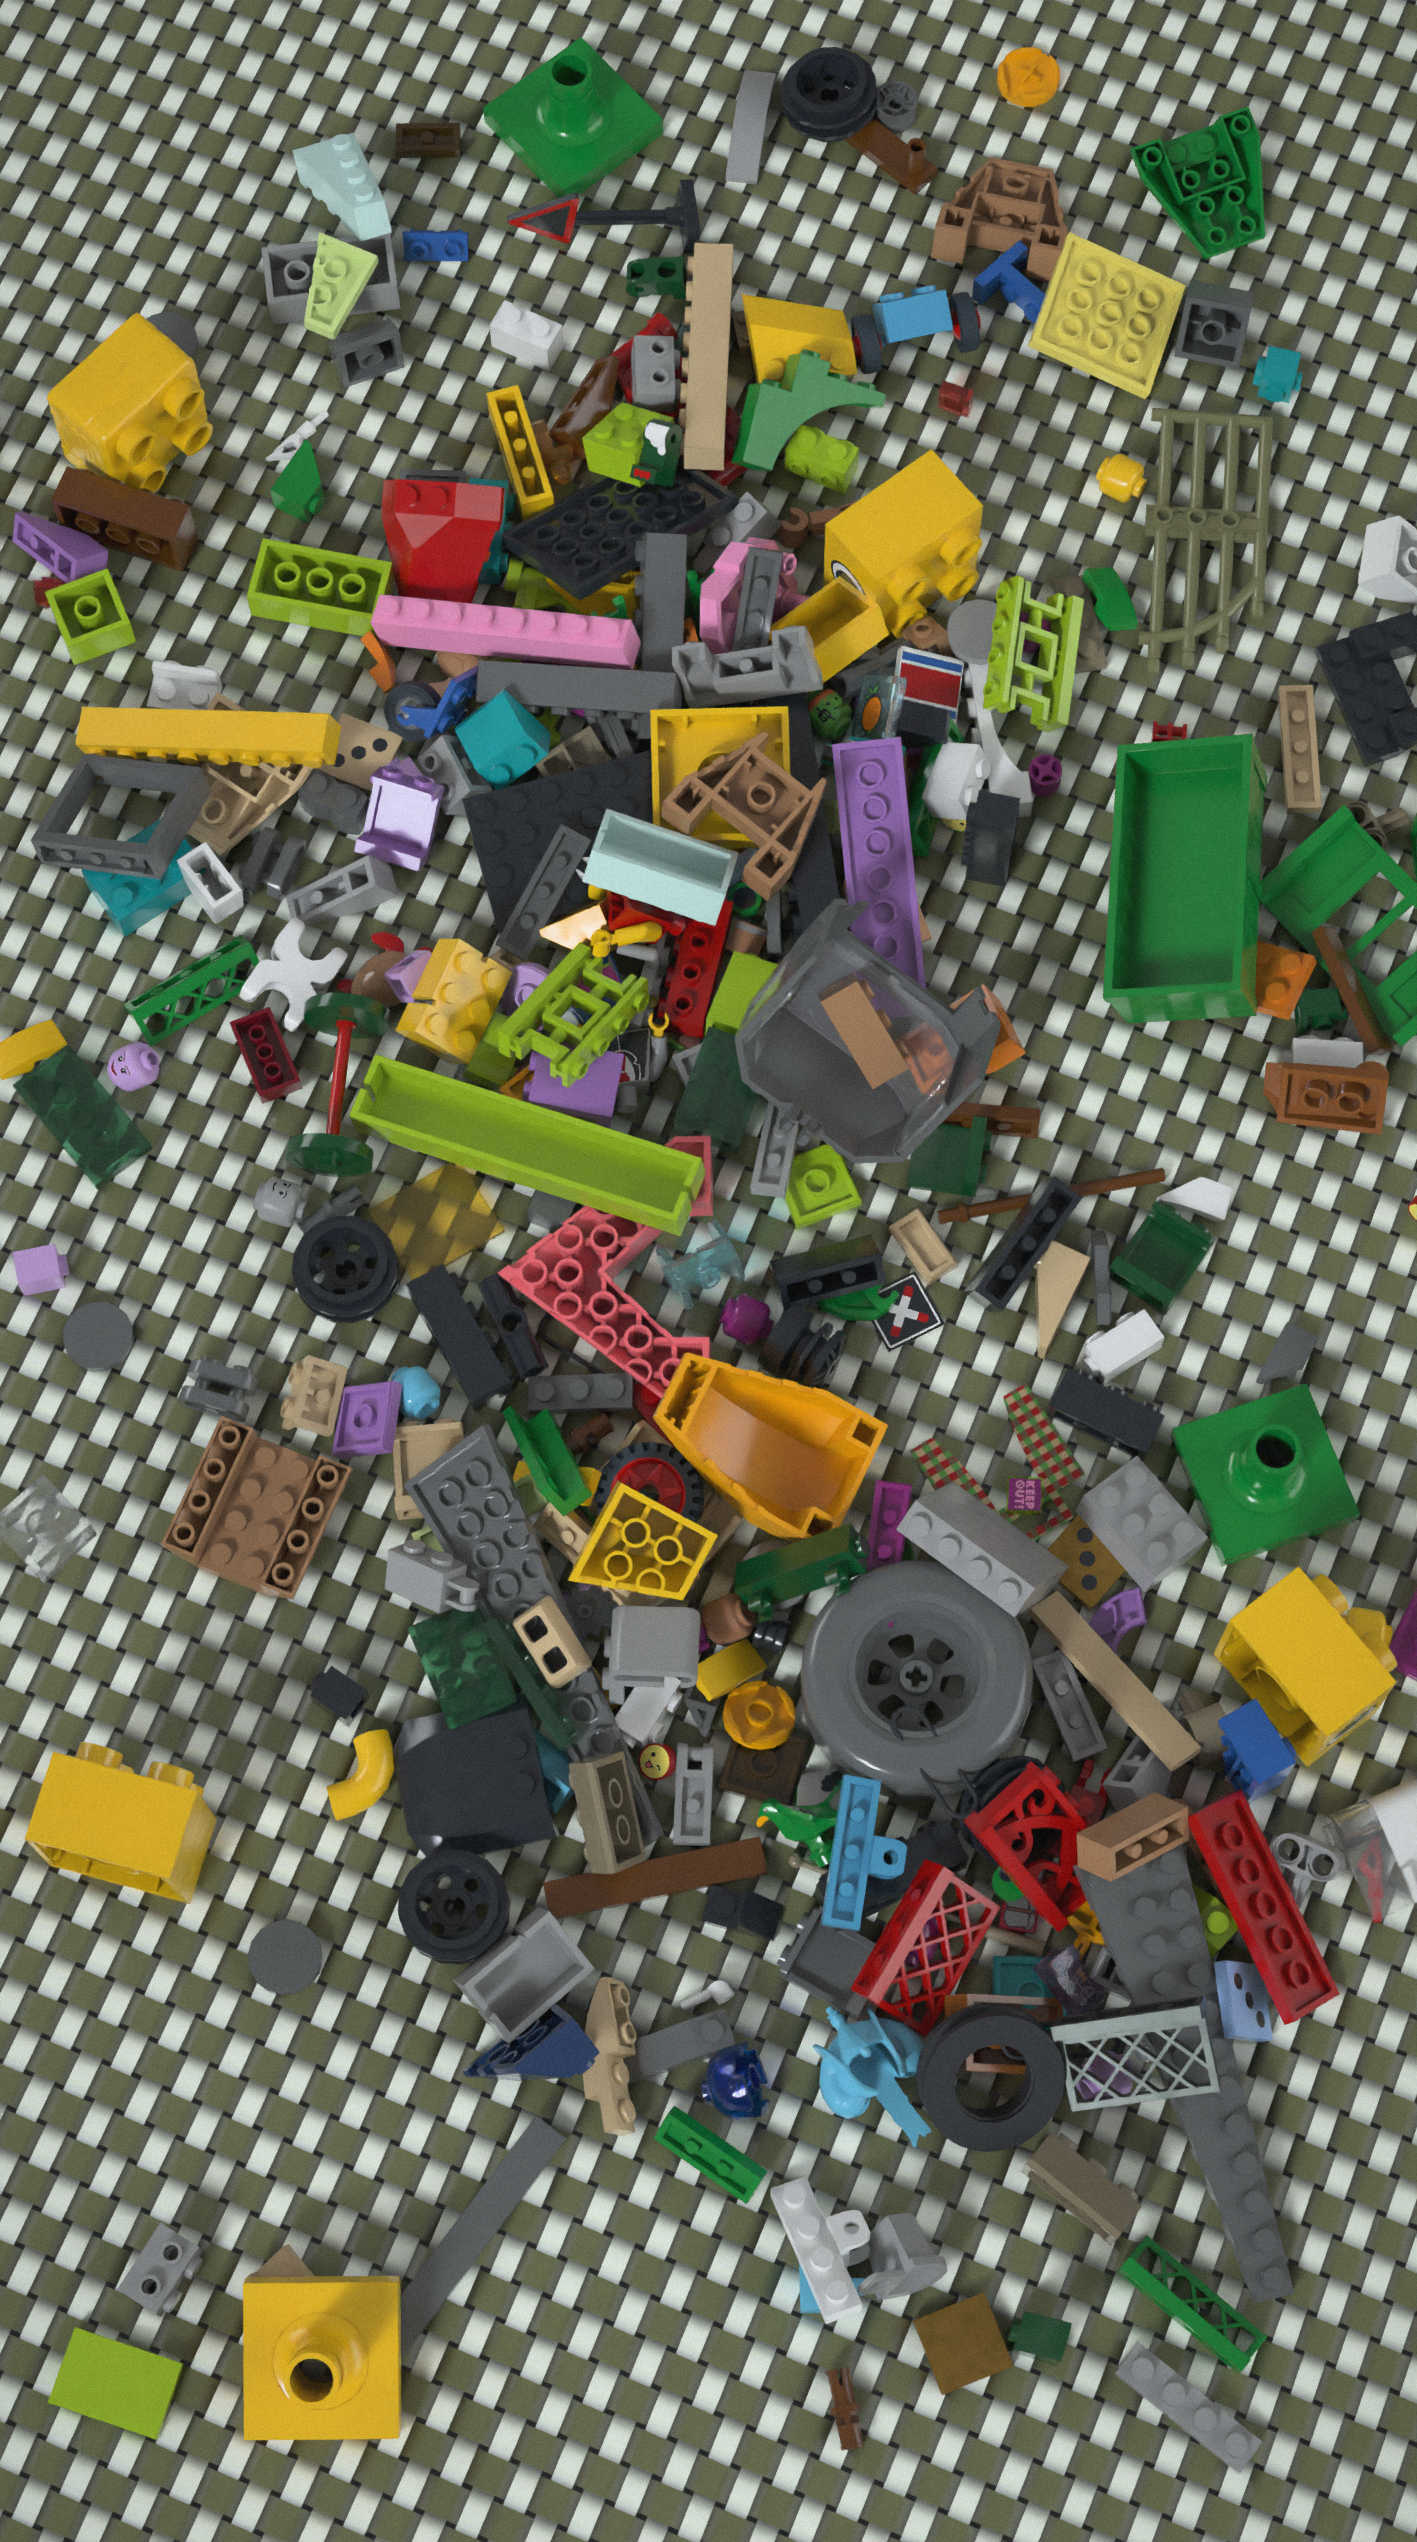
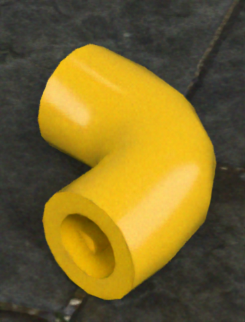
M380 1729L366 1732L353 1740L358 1758L356 1772L345 1781L327 1786L329 1800L336 1821L355 1816L369 1809L387 1791L394 1772L393 1746L388 1730Z

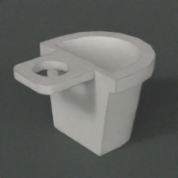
M913 2214L887 2215L870 2231V2240L867 2243L870 2247L869 2259L873 2274L868 2276L856 2289L859 2295L875 2293L878 2300L892 2299L923 2290L946 2274L948 2270L944 2257L935 2254Z

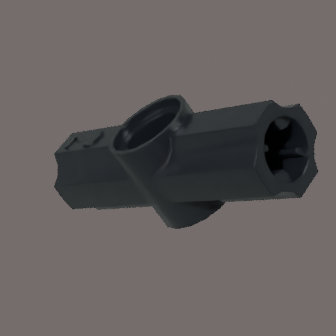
M498 1273L484 1278L482 1282L477 1284V1287L496 1325L499 1338L504 1343L520 1379L541 1374L549 1365L529 1325L527 1314L521 1308L511 1284L500 1277ZM511 1320H517L522 1323V1326L517 1331L512 1332L504 1329L505 1324Z

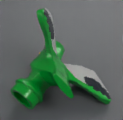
M836 1770L802 1774L796 1788L795 1805H784L774 1797L763 1800L759 1809V1817L756 1821L757 1827H762L766 1821L772 1820L785 1838L795 1842L804 1841L809 1846L811 1851L810 1860L814 1861L819 1868L830 1863L834 1837H831L826 1830L835 1826L838 1811L830 1808L829 1802L841 1789L842 1777L844 1775Z

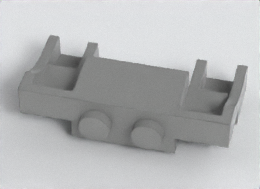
M792 625L781 630L772 631V646L716 655L711 654L705 642L691 641L681 646L672 647V666L680 679L686 702L690 709L823 689L822 670L814 656V643L806 626Z

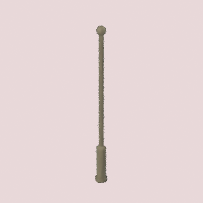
M795 1853L789 1857V1865L793 1868L803 1867L820 1874H825L829 1871L828 1868H819L816 1864L803 1860L800 1854ZM945 1913L946 1920L961 1925L960 1916ZM993 1924L989 1926L984 1935L985 1938L1035 1955L1038 1958L1041 1957L1046 1941H1037L1010 1930L999 1928V1926Z

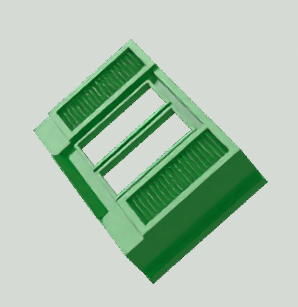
M1343 805L1260 881L1262 885L1261 904L1310 955L1315 957L1316 962L1331 976L1312 935V931L1324 924L1379 872L1386 877L1404 898L1356 941L1346 953L1382 1030L1399 1048H1403L1417 1035V951L1377 987L1367 979L1352 961L1412 906L1417 909V883L1356 822L1353 813Z

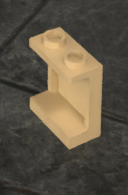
M452 1418L437 1419L434 1421V1424L420 1425L416 1421H406L399 1423V1427H396L393 1458L396 1491L394 1499L398 1520L424 1518L403 1484L465 1439L462 1422H455V1419Z

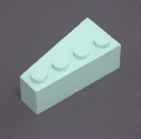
M354 133L339 134L330 140L292 151L300 183L305 188L309 187L312 190L313 196L318 201L323 200L327 204L328 210L333 215L337 214L341 218L342 224L360 241L392 232L384 198Z

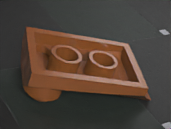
M1375 1061L1360 1063L1356 1068L1266 1062L1263 1095L1273 1105L1277 1114V1122L1382 1135L1389 1072L1384 1065Z

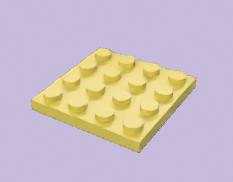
M1069 232L1065 238L1063 251L1056 262L1028 347L1146 399L1151 392L1186 285Z

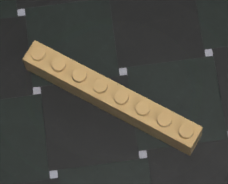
M695 243L694 256H688L687 276H693V281H686V301H692V305L685 306V326H690V332H684L683 352H689V357H682V377H688V382L681 383L680 403H686V409H680L679 426L681 429H685V435H682L679 455H684V469L724 470L733 244Z

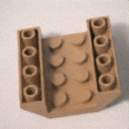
M221 1416L162 1540L161 1546L199 1569L264 1595L294 1600L353 1469L321 1455L318 1456L317 1460H314L259 1438L254 1428Z

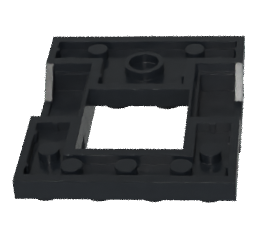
M1412 611L1350 630L1348 637L1317 646L1315 651L1364 767L1398 757L1417 744V707L1414 708L1394 662L1396 659L1417 653V615L1414 616Z

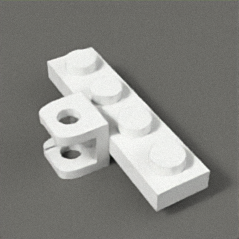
M806 2176L771 2188L772 2201L825 2323L828 2324L862 2312V2302L846 2268L864 2261L870 2255V2247L867 2243L870 2240V2230L861 2211L848 2210L829 2216L826 2223ZM848 2224H855V2225H856V2226H848V2227H845V2226H847Z

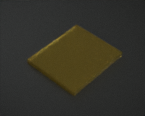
M452 1162L369 1209L371 1218L375 1220L377 1225L391 1239L396 1255L410 1275L411 1281L442 1264L447 1267L505 1232L503 1224L499 1222L464 1166Z

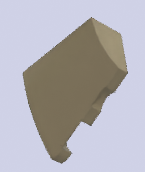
M587 726L549 749V754L534 766L541 777L545 778L611 761V758L605 752L591 726Z

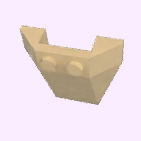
M218 692L206 709L247 711ZM198 761L197 764H190V766L202 769L211 793L187 834L202 844L206 842L211 850L223 857L299 790L313 768L303 764H290L289 767H279L271 763H259L258 766H248L240 762H228L227 765H217L209 761Z

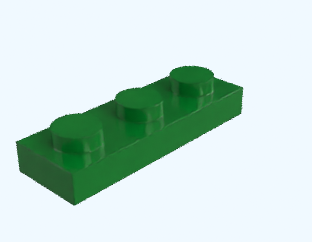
M675 2105L669 2111L653 2138L745 2204L753 2197L768 2172Z

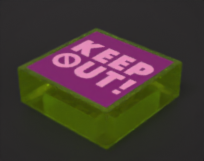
M1007 1476L1006 1514L1042 1516L1043 1478Z

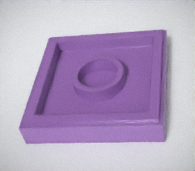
M387 1381L343 1387L333 1443V1456L341 1459L393 1452L402 1391L401 1383Z

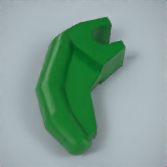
M882 1284L816 1303L822 1311L841 1320L875 1321L888 1313L900 1296L899 1292L893 1290L888 1298L883 1299L879 1297L878 1293L883 1288Z

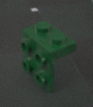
M973 1116L971 1128L940 1124L911 1153L907 1180L908 1186L913 1189L976 1197L978 1183L985 1184L988 1163L981 1162L982 1151H990L992 1131L985 1130L987 1118ZM922 1121V1122L920 1123V1125L917 1127L914 1136H915L928 1122Z

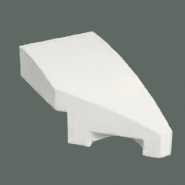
M1199 1177L1157 1197L1156 1201L1162 1205L1169 1204L1180 1213L1189 1210L1216 1223H1220L1225 1220L1233 1188L1204 1177Z

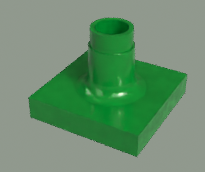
M582 37L483 107L485 123L558 198L573 193L580 195L663 134V119Z
M1307 1383L1172 1429L1171 1440L1222 1567L1356 1522L1360 1515ZM1272 1452L1282 1458L1287 1466L1282 1468L1268 1467L1260 1461L1257 1453Z

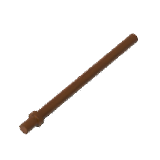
M1162 1167L1068 1186L1080 1196L1085 1197L1165 1181V1172ZM1034 1192L965 1205L964 1202L957 1203V1207L938 1210L939 1224L960 1221V1224L968 1223V1219L1022 1209Z

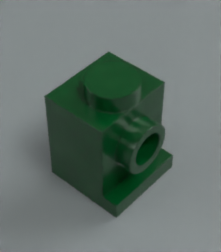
M1337 987L1303 990L1293 1010L1297 1036L1304 1035L1307 1028H1313L1315 1031L1329 1030L1333 1026H1337L1339 1020L1347 1018V1008L1343 999L1339 998Z

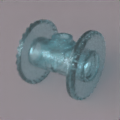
M710 1220L707 1223L712 1241L697 1248V1252L693 1254L689 1252L673 1260L664 1246L661 1245L656 1249L657 1259L674 1295L686 1310L694 1307L688 1289L695 1285L703 1289H711L720 1282V1273L725 1270L729 1271L738 1284L743 1283L746 1279L734 1246L716 1220Z

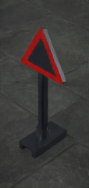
M693 179L680 180L675 197L676 207H665V209L577 212L579 194L573 193L507 216L508 224L563 243L570 242L574 225L665 224L666 227L679 226L683 253H694L695 238L701 237Z

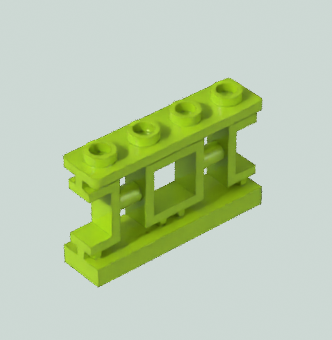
M1016 575L1001 582L996 592L997 606L995 619L992 623L991 650L987 658L989 665L987 680L983 688V708L989 711L997 708V712L1006 713L1015 709L1016 702L1032 707L1030 724L1037 725V729L1049 733L1068 726L1084 599L1074 595L1064 598L1063 594L1057 593L1047 597L1046 604L1030 598L1032 582L1024 581V577ZM1020 611L1029 614L1028 624L1019 622ZM1042 619L1051 621L1050 632L1041 629ZM1024 639L1040 644L1038 667L1021 661ZM1012 674L1021 677L1020 687L1010 685ZM1034 682L1043 684L1042 695L1033 693Z
M579 942L498 1029L499 1052L509 1058L516 1053V1057L521 1060L531 1049L552 1059L550 1061V1076L554 1078L562 1077V1085L570 1088L577 1079L580 1080L585 1076L590 1064L597 1057H602L606 1053L610 1042L618 1034L621 1035L626 1031L630 1020L638 1012L641 1013L645 1010L650 1000L648 979L641 976L637 981V976L630 974L622 984H619L602 975L603 958H592L591 948ZM582 980L583 985L592 989L589 993L577 987ZM605 996L617 1002L612 1009L610 1004L602 1001ZM572 1005L593 1015L582 1028L561 1018ZM542 1025L543 1029L551 1032V1035L546 1037L536 1030ZM564 1040L577 1046L571 1054L570 1049L561 1045Z

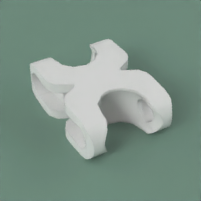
M293 917L277 936L271 949L273 960L265 959L259 962L239 994L240 998L251 1003L265 990L275 989L282 992L288 998L290 1007L282 1021V1026L290 1033H294L304 1021L305 1002L310 997L316 995L314 990L321 991L326 989L348 956L347 952L336 947L322 960L313 961L305 958L298 947V940L302 936L305 924L297 917Z

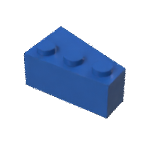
M1255 1698L1219 1719L1218 1726L1225 1733L1220 1737L1222 1745L1224 1747L1228 1745L1229 1749L1222 1753L1225 1775L1234 1790L1242 1789L1248 1804L1282 1785L1296 1764L1294 1759L1296 1751L1287 1737L1281 1738L1257 1699Z

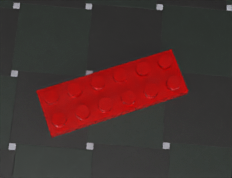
M1242 1789L1230 1793L1188 1816L1189 1827L1284 2025L1297 2021L1338 1996L1340 1993Z

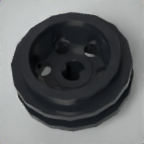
M839 47L818 48L803 55L788 69L782 81L783 110L790 126L801 135L820 142H839L858 133L870 123L877 109L878 91L876 88V76L870 64L858 54Z
M336 1216L318 1222L302 1236L293 1253L292 1275L302 1302L315 1315L333 1323H357L374 1317L389 1304L398 1287L400 1266L391 1239L377 1224L359 1216ZM347 1245L360 1246L355 1252L347 1250ZM332 1249L334 1251L333 1257L324 1259L323 1255ZM369 1259H376L378 1261L375 1269H368L365 1266ZM348 1271L355 1272V1275H348L347 1279L340 1278V1276H346ZM318 1273L327 1275V1280L324 1283L319 1284L314 1280Z
M1025 1755L1002 1758L993 1762L970 1781L979 1796V1807L976 1813L978 1814L1027 1769L1025 1766L1030 1761L1041 1770L1045 1765L1038 1758ZM1059 1778L1061 1783L1057 1786V1788L1060 1790L1061 1793H1063L1066 1790V1787L1064 1782ZM968 1788L962 1797L960 1814L969 1812L974 1804L973 1796ZM1035 1789L1023 1800L1022 1809L1024 1814L1029 1813L1028 1801L1031 1797L1035 1798V1805L1043 1802L1044 1793L1042 1790ZM1055 1804L1052 1812L1063 1814ZM1013 1810L1007 1816H1005L1000 1822L1014 1817L1015 1815ZM960 1819L959 1824L964 1840L990 1864L999 1866L963 1822L965 1819ZM1049 1827L1031 1829L1033 1846L1030 1855L1023 1864L1031 1863L1046 1854L1059 1840L1062 1829ZM1022 1832L1018 1833L1021 1840H1014L1011 1845L1012 1849H1017L1023 1844Z
M444 1850L425 1857L409 1871L399 1891L398 1916L406 1938L421 1955L440 1964L463 1965L477 1960L503 1937L509 1924L511 1901L503 1877L487 1859L470 1851ZM447 1876L450 1877L451 1885L447 1889L438 1887V1880ZM470 1879H475L479 1882V1887L475 1892H468L465 1889V1884ZM425 1898H430L434 1901V1907L430 1911H423L420 1908L421 1901ZM460 1903L465 1905V1911L461 1916L454 1914L450 1918L446 1915V1910L451 1904L455 1907ZM479 1905L489 1907L488 1914L484 1918H479L475 1914V1910ZM434 1924L444 1926V1933L440 1937L430 1933L431 1927ZM467 1928L472 1930V1934L461 1939L458 1937V1932Z

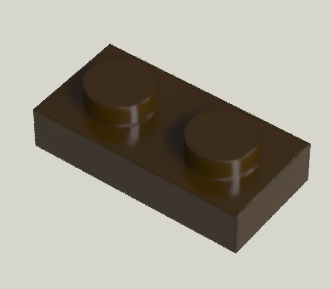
M460 122L396 123L397 158L460 157Z

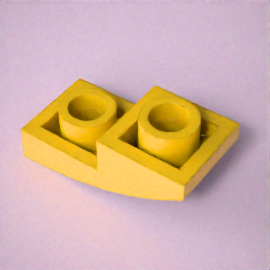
M52 1019L28 1027L0 1042V1078L2 1080L33 1071L36 1061L66 1053L67 1042Z
M745 1638L699 1663L696 1686L706 1699L711 1701L731 1692L738 1684L760 1675L768 1666L749 1640Z

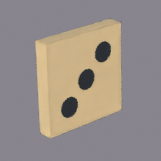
M342 713L338 721L342 728L335 765L322 764V767L314 769L328 773L337 783L352 785L371 796L374 784L370 782L371 774L379 767L386 766L397 758L404 744L403 737Z

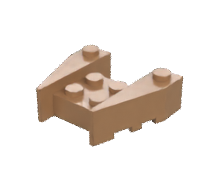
M764 731L743 743L742 747L730 754L722 755L713 760L712 764L702 770L694 771L685 776L663 801L661 817L682 834L690 836L707 815L714 810L760 847L757 853L744 866L742 881L769 902L791 877L823 797L827 780L822 777L811 791L763 754L766 750L769 735Z

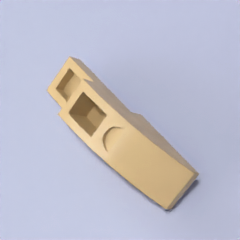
M602 1977L598 1981L591 2000L584 2032L600 2052L594 2058L595 2063L583 2073L585 2099L600 2102L604 2132L625 2136L636 2133L634 2126L636 2111L630 2100L627 2085L630 2078L629 2071L623 2061V2058L636 2055L634 2045L636 2031L630 2021L628 2010L630 1995L624 1982L610 1977Z

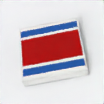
M905 646L898 648L889 713L895 709L902 699L948 710L951 713L950 718L956 725L964 661Z

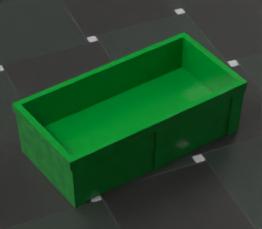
M1253 734L1124 744L1117 747L1103 999L1110 1003L1128 1024L1257 1016L1255 983L1259 903H1262L1260 873L1264 792H1267V774L1255 745Z

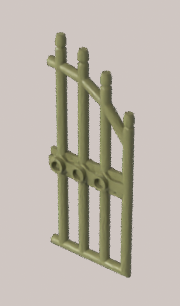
M1152 408L1151 421L1161 422L1157 501L1156 505L1146 504L1144 536L1154 537L1149 631L1139 632L1138 645H1148L1147 657L1149 660L1147 661V670L1150 676H1157L1159 674L1161 664L1159 659L1161 658V646L1163 643L1182 641L1181 651L1183 653L1181 654V664L1183 669L1189 670L1192 669L1195 656L1193 653L1195 652V638L1216 627V651L1218 654H1225L1229 647V639L1227 637H1229L1230 618L1250 599L1252 602V618L1261 619L1263 616L1273 416ZM1174 423L1194 424L1189 507L1169 506ZM1207 425L1227 426L1222 510L1203 508ZM1240 427L1259 429L1255 512L1236 511ZM1168 538L1188 539L1183 627L1162 630ZM1201 540L1221 541L1217 612L1196 622ZM1234 542L1254 544L1252 579L1231 599Z

